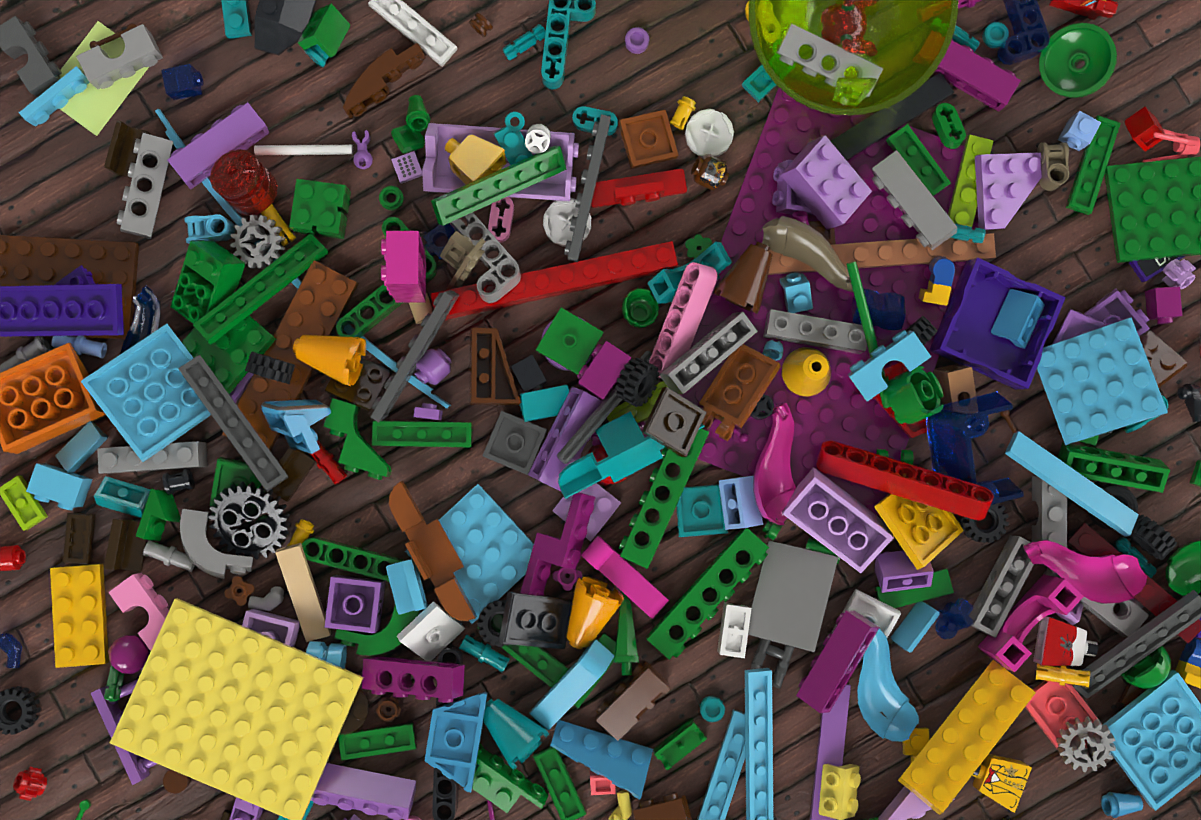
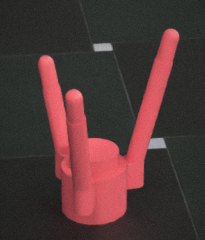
M1163 129L1165 134L1154 133L1153 136L1173 141V151L1177 152V155L1151 158L1142 162L1195 156L1200 149V138Z

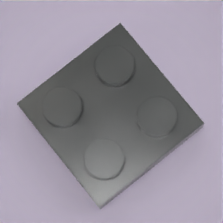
M501 411L483 457L528 475L547 429L530 422H524L523 419Z

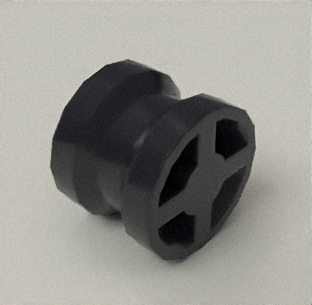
M763 394L750 416L756 420L769 417L774 410L772 399Z

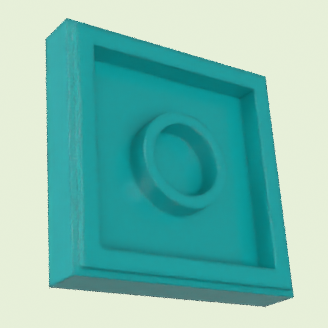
M719 485L685 487L676 506L678 537L727 534L728 530H725Z

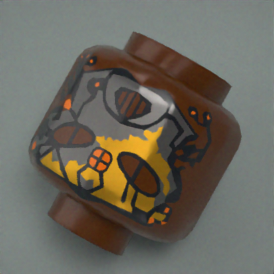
M705 154L703 157L699 156L691 169L694 182L709 190H715L720 185L724 186L729 177V173L726 172V162L711 154Z

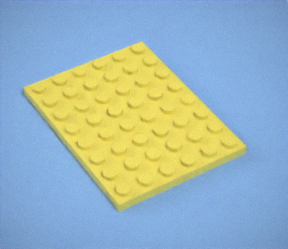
M176 598L166 616L110 744L289 820H302L364 677Z

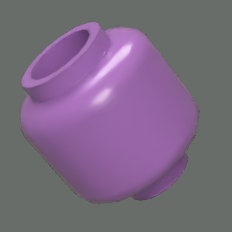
M428 349L424 356L416 363L417 372L415 376L423 384L428 382L432 385H437L451 372L450 364L452 362L441 349Z

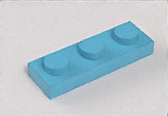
M77 66L74 67L21 110L19 114L24 120L35 127L38 124H43L49 119V115L57 109L63 108L70 98L87 88L89 81L85 73Z

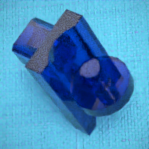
M960 598L956 603L949 602L945 605L944 609L938 610L940 615L935 620L937 621L935 630L939 637L951 639L956 636L958 630L970 627L974 621L969 617L974 608L973 605Z

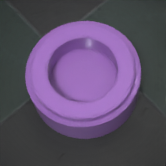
M635 27L627 32L625 46L631 53L640 54L648 48L649 35L644 29Z

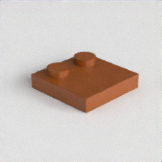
M666 110L619 120L618 125L631 169L676 159L679 156Z

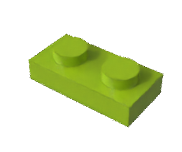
M16 476L0 487V495L22 530L26 531L46 519L48 515L39 501L34 499L35 495L26 492L28 484L23 476Z

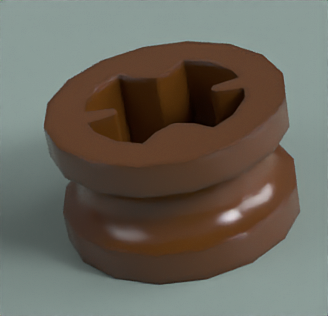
M478 12L475 14V19L469 21L471 27L482 37H486L487 30L491 31L493 29L490 22Z

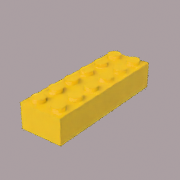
M992 660L898 781L936 813L942 814L1036 692L995 660Z

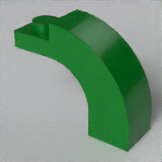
M395 604L392 618L383 630L376 633L337 629L335 638L340 639V643L343 645L354 647L355 644H359L356 653L358 655L371 656L383 654L401 644L397 635L422 610L398 614Z

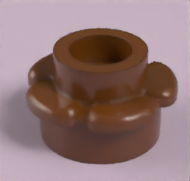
M393 697L382 698L378 702V708L376 709L378 717L386 722H391L395 717H398L401 713L398 700Z

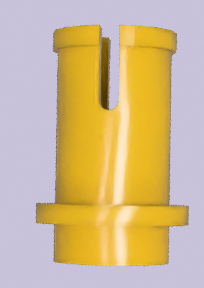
M685 96L678 100L679 106L670 121L671 125L681 130H684L691 112L696 109V102Z
M303 519L299 523L297 522L295 524L297 528L287 546L298 543L302 544L308 539L310 534L314 533V525Z

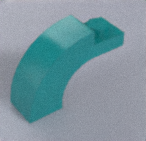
M714 242L702 254L689 262L713 267L717 272V280L721 278L719 273L732 263L721 242ZM689 263L674 269H663L648 282L657 303L673 301L684 270Z

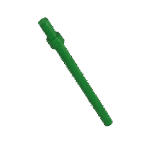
M852 261L846 265L871 358L873 357L871 352L878 348L857 262ZM883 368L882 378L888 384L889 377L885 375ZM883 391L880 392L883 408L891 407L889 401L885 399Z

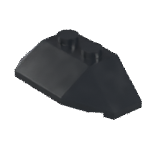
M259 0L255 14L254 48L279 56L284 50L296 44L312 18L317 0Z

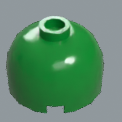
M1161 646L1121 674V676L1132 686L1143 689L1156 687L1166 680L1170 673L1171 661L1169 654Z

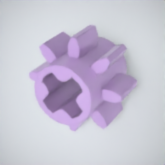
M1174 259L1163 269V273L1166 276L1162 280L1169 287L1178 286L1180 289H1184L1194 281L1195 275L1192 272L1196 268L1188 260L1183 259L1180 262L1178 259Z

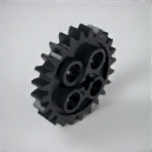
M242 481L238 486L233 483L228 489L224 488L213 500L214 503L210 507V510L213 512L208 518L214 521L209 527L217 529L213 537L222 538L219 545L226 543L228 545L227 552L235 549V554L238 556L244 553L247 557L253 554L256 560L261 555L267 558L271 552L275 553L284 544L285 539L290 533L287 530L291 523L286 521L290 514L283 513L287 505L278 504L281 496L273 498V489L266 493L262 485L258 489L255 488L253 481L247 487L244 481ZM251 503L255 504L258 509L253 507Z

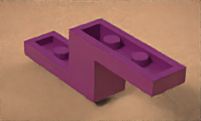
M579 492L573 495L561 538L537 533L520 593L544 596L546 582L550 576L551 564L576 569L581 557L580 552L583 541L587 535L590 515L594 510V496Z

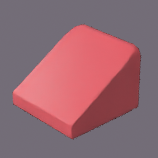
M590 770L591 795L616 794L615 785L612 784V781Z

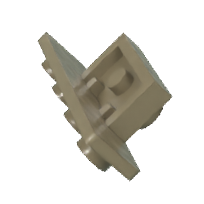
M455 231L450 237L440 257L455 268L457 272L445 290H450L454 287L459 288L466 281L472 269L485 252L481 249L486 242L483 238L476 245H473L469 237L460 234L458 231Z

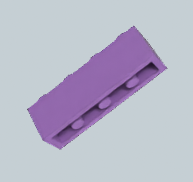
M247 102L245 105L235 107L231 111V115L224 120L219 119L214 122L211 129L204 134L200 133L193 137L191 143L186 147L176 149L167 161L191 190L270 132L266 124Z
M572 387L528 475L561 491L558 484L559 474L570 463L581 458V453L590 438L567 464L561 462L557 458V454L603 401L583 390Z
M327 763L311 801L318 805H335L343 810H360L368 815H385L393 820H408L416 792V781Z

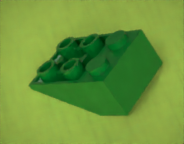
M190 241L170 307L193 324L232 295L239 285L245 262L214 241Z

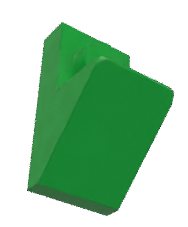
M151 488L136 537L160 541L166 521L180 522L181 517L173 495H168L165 490Z

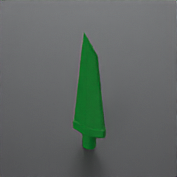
M621 591L624 600L619 610L614 663H622V676H631L632 663H639L631 602Z

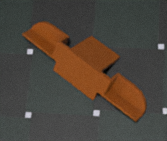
M400 481L393 487L390 493L389 506L402 532L405 531L410 542L405 544L423 579L426 580L430 577L435 586L434 591L445 611L459 621L475 619L477 615L454 575L455 571L464 567L440 521L436 519L426 524L405 483Z

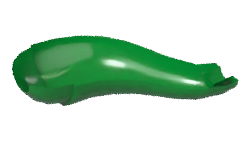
M1201 540L1182 546L1167 559L1168 565L1165 569L1166 581L1172 590L1183 596L1192 590H1195L1198 594L1201 592Z

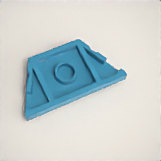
M487 692L436 707L432 711L424 761L432 767L438 768L443 775L450 780L453 779L464 787L466 792L470 793L473 787Z

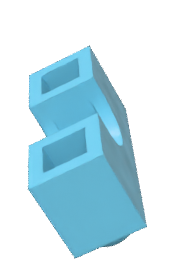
M903 330L892 338L893 343L886 348L884 345L879 346L871 352L873 357L866 362L860 360L849 368L851 372L847 375L866 401H869L888 387L882 378V369L889 361H900L908 371H912L931 358V355L913 331L906 332Z

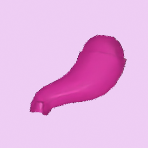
M782 403L774 408L772 412V427L768 440L757 461L753 477V491L759 512L762 517L777 525H785L784 521L787 517L782 512L796 489L790 468L794 421L788 405Z
M1048 540L1031 542L1024 546V550L1032 564L1046 565L1061 578L1066 579L1085 598L1091 601L1105 604L1121 603L1133 599L1136 594L1142 591L1146 584L1147 576L1141 569L1138 558L1131 555L1086 556Z

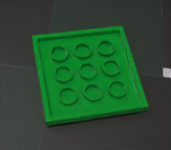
M1201 157L1107 166L1104 175L1117 263L1201 255Z

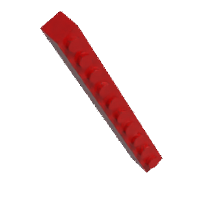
M673 241L521 274L520 282L494 303H487L482 300L477 284L450 289L459 294V297L445 320L658 274L663 269L677 268L678 263ZM487 285L483 291L490 293L494 291L496 286ZM440 292L430 294L432 304Z

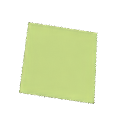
M97 21L62 67V74L59 75L60 78L76 66L83 71L76 56L90 50L89 44L91 41H100L115 33ZM120 37L100 47L108 54L109 58H117L123 54L125 43ZM143 67L137 70L133 76L121 78L105 89H97L89 83L83 92L75 94L60 110L97 136L149 67Z

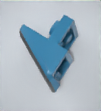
M317 400L270 401L262 403L261 410L270 429L284 434L289 446L310 454L320 449L317 443L318 436L310 426L331 414L330 407Z

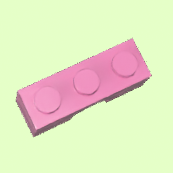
M137 573L131 575L108 593L123 613L131 611L137 606L146 609L149 621L146 627L139 631L138 634L151 651L169 612L167 608L168 603L163 596L157 595L152 588L154 586L153 582L147 575Z

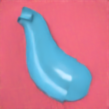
M879 628L863 655V665L857 690L858 705L863 718L875 733L883 739L902 742L909 739L912 731L919 724V716L916 709L909 703L910 699L900 690L894 679L887 637Z

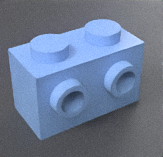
M754 476L719 480L725 530L763 525L762 516L756 505L753 491Z

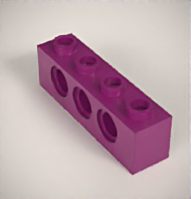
M385 656L363 658L362 677L364 678L362 680V689L371 690V694L375 695L393 692L394 697H408V694L416 695L415 699L430 700L431 697H436L438 702L450 703L453 702L454 698L463 696L465 665ZM389 673L392 675V681L389 678ZM411 675L414 677V684L411 681ZM434 677L437 680V687L434 685L433 682Z

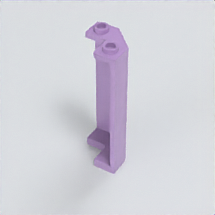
M428 123L425 134L426 159L422 169L423 191L449 193L465 186L450 168L448 160L450 153L445 151V145L449 139L454 138L462 143L468 135L473 134L499 146L493 133L501 128ZM521 129L520 131L525 139L528 130ZM550 131L551 140L548 148L555 145L561 146L567 170L507 197L570 201L571 192H576V177H572L573 159L578 158L579 143H574L575 133ZM506 159V162H507V163L504 165L503 168L510 166V164H509V162L507 161V159Z

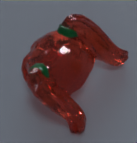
M844 0L841 4L827 7L821 15V22L823 24L822 38L835 45L842 44L843 49L852 54H867L870 57L877 55L878 51L875 44L864 40L863 37L867 29L865 7L872 6L879 0Z

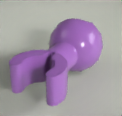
M365 130V137L361 143L357 139L356 132H352V138L357 145V152L353 159L354 164L359 169H367L372 165L373 161L372 155L367 151V145L371 139L370 134Z

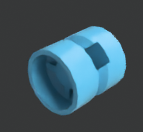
M309 642L306 653L345 669L347 658L346 645L331 643L329 646H326L325 642Z

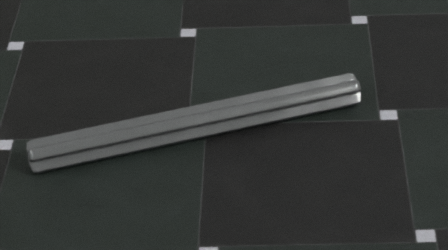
M646 351L640 359L649 362L652 353ZM616 387L557 454V458L561 462L567 464L622 400L616 395L618 391Z

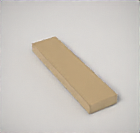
M298 543L277 549L275 554L306 642L330 636V628H324L326 615L302 544Z

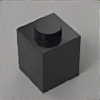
M533 355L511 366L525 393L545 389L543 385L547 381Z

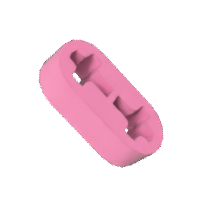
M505 197L491 205L488 230L499 242L506 241L511 233L514 204L510 197ZM502 201H506L509 209L504 210L502 217L500 216V209L496 206L501 205ZM499 221H502V228L506 232L501 233L500 237H497L493 228L497 229Z

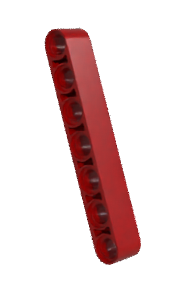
M829 440L822 443L816 462L817 468L823 473L973 520H982L986 517L994 498L993 493L983 486Z

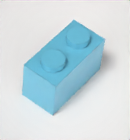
M36 463L26 492L34 494V499L42 502L52 500L58 502L57 506L60 508L73 510V507H83L93 479L76 473H68L65 469L50 464Z

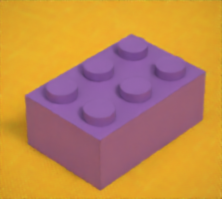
M826 135L809 142L780 174L827 230L843 225L872 192Z

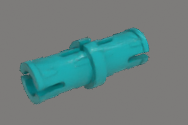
M467 634L459 647L460 650L462 649L478 658L477 661L481 664L485 662L501 673L510 658L491 649V645H484Z

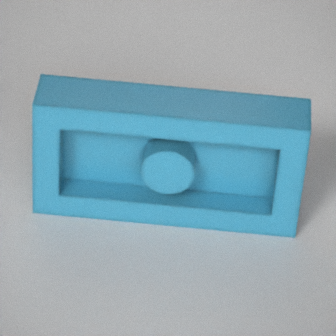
M413 559L386 566L398 614L427 608L428 604L419 570Z

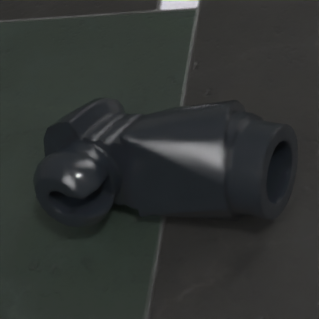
M1185 384L1178 389L1177 395L1180 399H1185L1184 402L1192 417V422H1201V387L1195 384Z

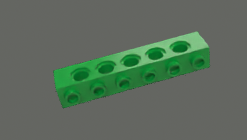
M704 429L698 430L686 457H681L666 447L663 448L661 453L663 462L660 469L655 468L649 480L653 484L650 491L645 490L639 504L643 505L640 513H634L630 521L629 527L633 529L629 537L624 536L619 549L622 550L620 557L646 569L649 568L710 433L709 431ZM670 463H676L680 467V473L677 477H670L667 474L666 468ZM659 486H666L669 489L670 495L668 499L661 500L657 497L656 490ZM653 508L659 512L660 517L657 522H650L647 519L646 512L648 509ZM644 531L649 535L648 544L641 545L637 542L636 535L638 532Z
M742 528L650 631L646 639L669 660L672 656L677 658L685 649L683 644L689 637L694 639L702 630L700 625L705 619L709 621L715 616L719 610L716 608L722 600L726 602L735 593V590H733L738 582L743 583L752 573L749 571L755 563L759 565L768 555L766 551L769 547L748 528ZM741 550H745L748 554V560L743 564H738L736 554ZM723 569H729L732 573V577L728 582H721L719 579V573ZM709 587L714 588L715 597L710 601L704 600L702 597L703 591ZM691 606L699 609V615L695 619L686 617V610ZM673 625H679L683 629L682 634L677 638L669 635V630Z

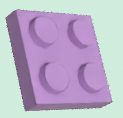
M597 483L579 492L595 497L594 510L590 515L587 526L586 538L589 541L593 540L621 504L619 500ZM573 495L566 499L563 497L552 510L565 522Z

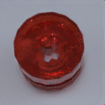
M242 149L231 150L222 155L215 162L211 170L210 182L212 188L240 214L249 216L265 211L273 203L277 195L278 184L275 177L249 151Z

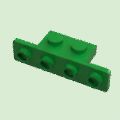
M479 744L476 762L479 766L475 770L472 789L506 813L510 811L520 795L542 809L548 798V793L545 792L544 788L526 779L522 772L517 769L513 770L504 763L502 758L492 755L484 749L482 744Z

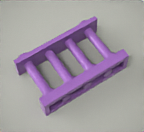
M138 679L119 688L121 689L120 698L133 692ZM105 686L92 692L91 695L112 738L123 712H121L118 701L111 702L104 699L105 690L109 688ZM115 746L132 785L150 775L149 768L157 764Z

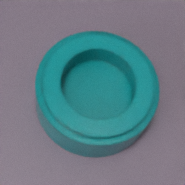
M993 22L983 31V42L990 48H999L1008 40L1009 31L1003 23Z
M707 696L700 703V713L706 721L717 722L724 716L725 706L720 698Z

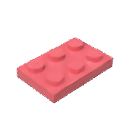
M1044 680L1033 689L1036 693L1025 706L1026 710L1056 749L1059 747L1056 738L1061 737L1059 730L1068 729L1066 722L1074 725L1076 724L1075 718L1078 717L1081 722H1084L1086 716L1090 718L1092 723L1098 719L1072 684L1065 683V686L1059 685V682ZM1085 739V740H1084V741H1085V748H1088L1087 745H1086V744H1088V743H1087V741H1086V739Z

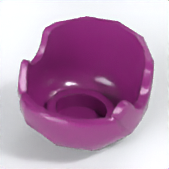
M123 635L115 639L108 649L111 666L121 673L133 674L141 670L149 656V649L142 638L135 635Z

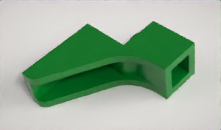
M332 398L330 404L331 414L326 417L323 427L329 428V434L344 438V434H347L338 463L345 464V470L358 473L359 469L368 471V477L382 480L383 476L390 477L392 471L390 465L369 445L359 432L358 414L360 406Z

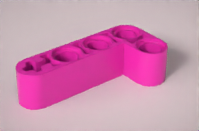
M597 536L581 553V556L596 570H599L652 619L669 602L655 586L624 558L620 557V554L600 536Z

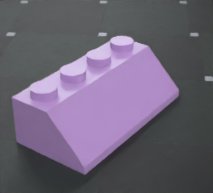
M814 467L799 483L782 512L783 515L859 573H862L894 538V535L881 518Z

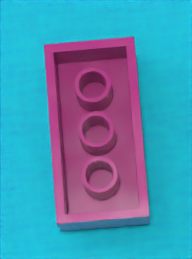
M386 231V239L381 240V252L386 260V265H381V280L384 281V286H387L389 295L393 296L396 303H426V252L419 231Z

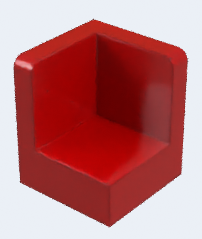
M1146 106L1124 121L1132 139L1145 152L1163 140L1153 136L1154 133L1165 134L1158 119Z

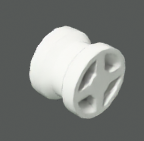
M542 124L532 125L528 129L525 144L529 151L540 154L548 149L551 140L549 129Z

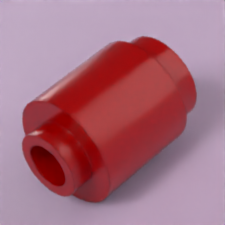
M19 545L0 546V571L19 570L26 561L25 551Z

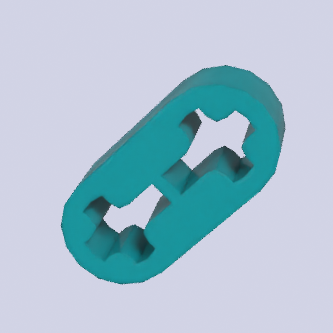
M586 106L577 108L573 113L574 126L580 131L592 133L595 121H600L601 114L610 116V122L614 125L609 126L607 136L616 132L618 119L610 111ZM585 113L587 118L594 120V122L587 120L584 124H580V119L577 117H581Z

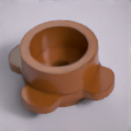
M236 576L232 579L230 588L225 590L226 598L234 599L239 606H243L247 603V598L254 592L255 588L253 584L244 581L242 577Z

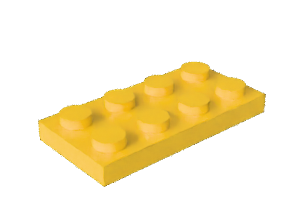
M103 564L50 568L55 668L109 663Z

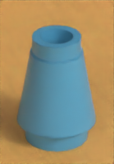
M1108 792L1107 795L1102 796L1101 806L1107 816L1117 818L1141 811L1143 809V801L1139 795Z

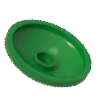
M1089 23L1068 25L1053 34L1044 45L1039 59L1041 77L1047 87L1058 95L1069 98L1090 95L1104 86L1112 76L1117 62L1116 46L1111 36L1099 26ZM1079 61L1085 62L1082 68H1076V64Z

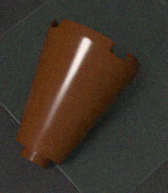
M756 242L755 245L750 244L715 287L713 294L726 298V301L758 314L773 256L769 252L770 247L760 242Z

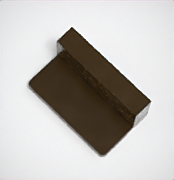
M117 120L104 167L116 175L128 177L130 163H136L138 154L133 153L136 138L141 139L143 133L149 135L151 133L129 127L124 122Z
M289 447L279 461L288 478L272 488L273 493L289 502L316 461L302 450Z
M123 518L112 520L104 569L142 571L145 558L143 551L148 540L136 537L140 521Z

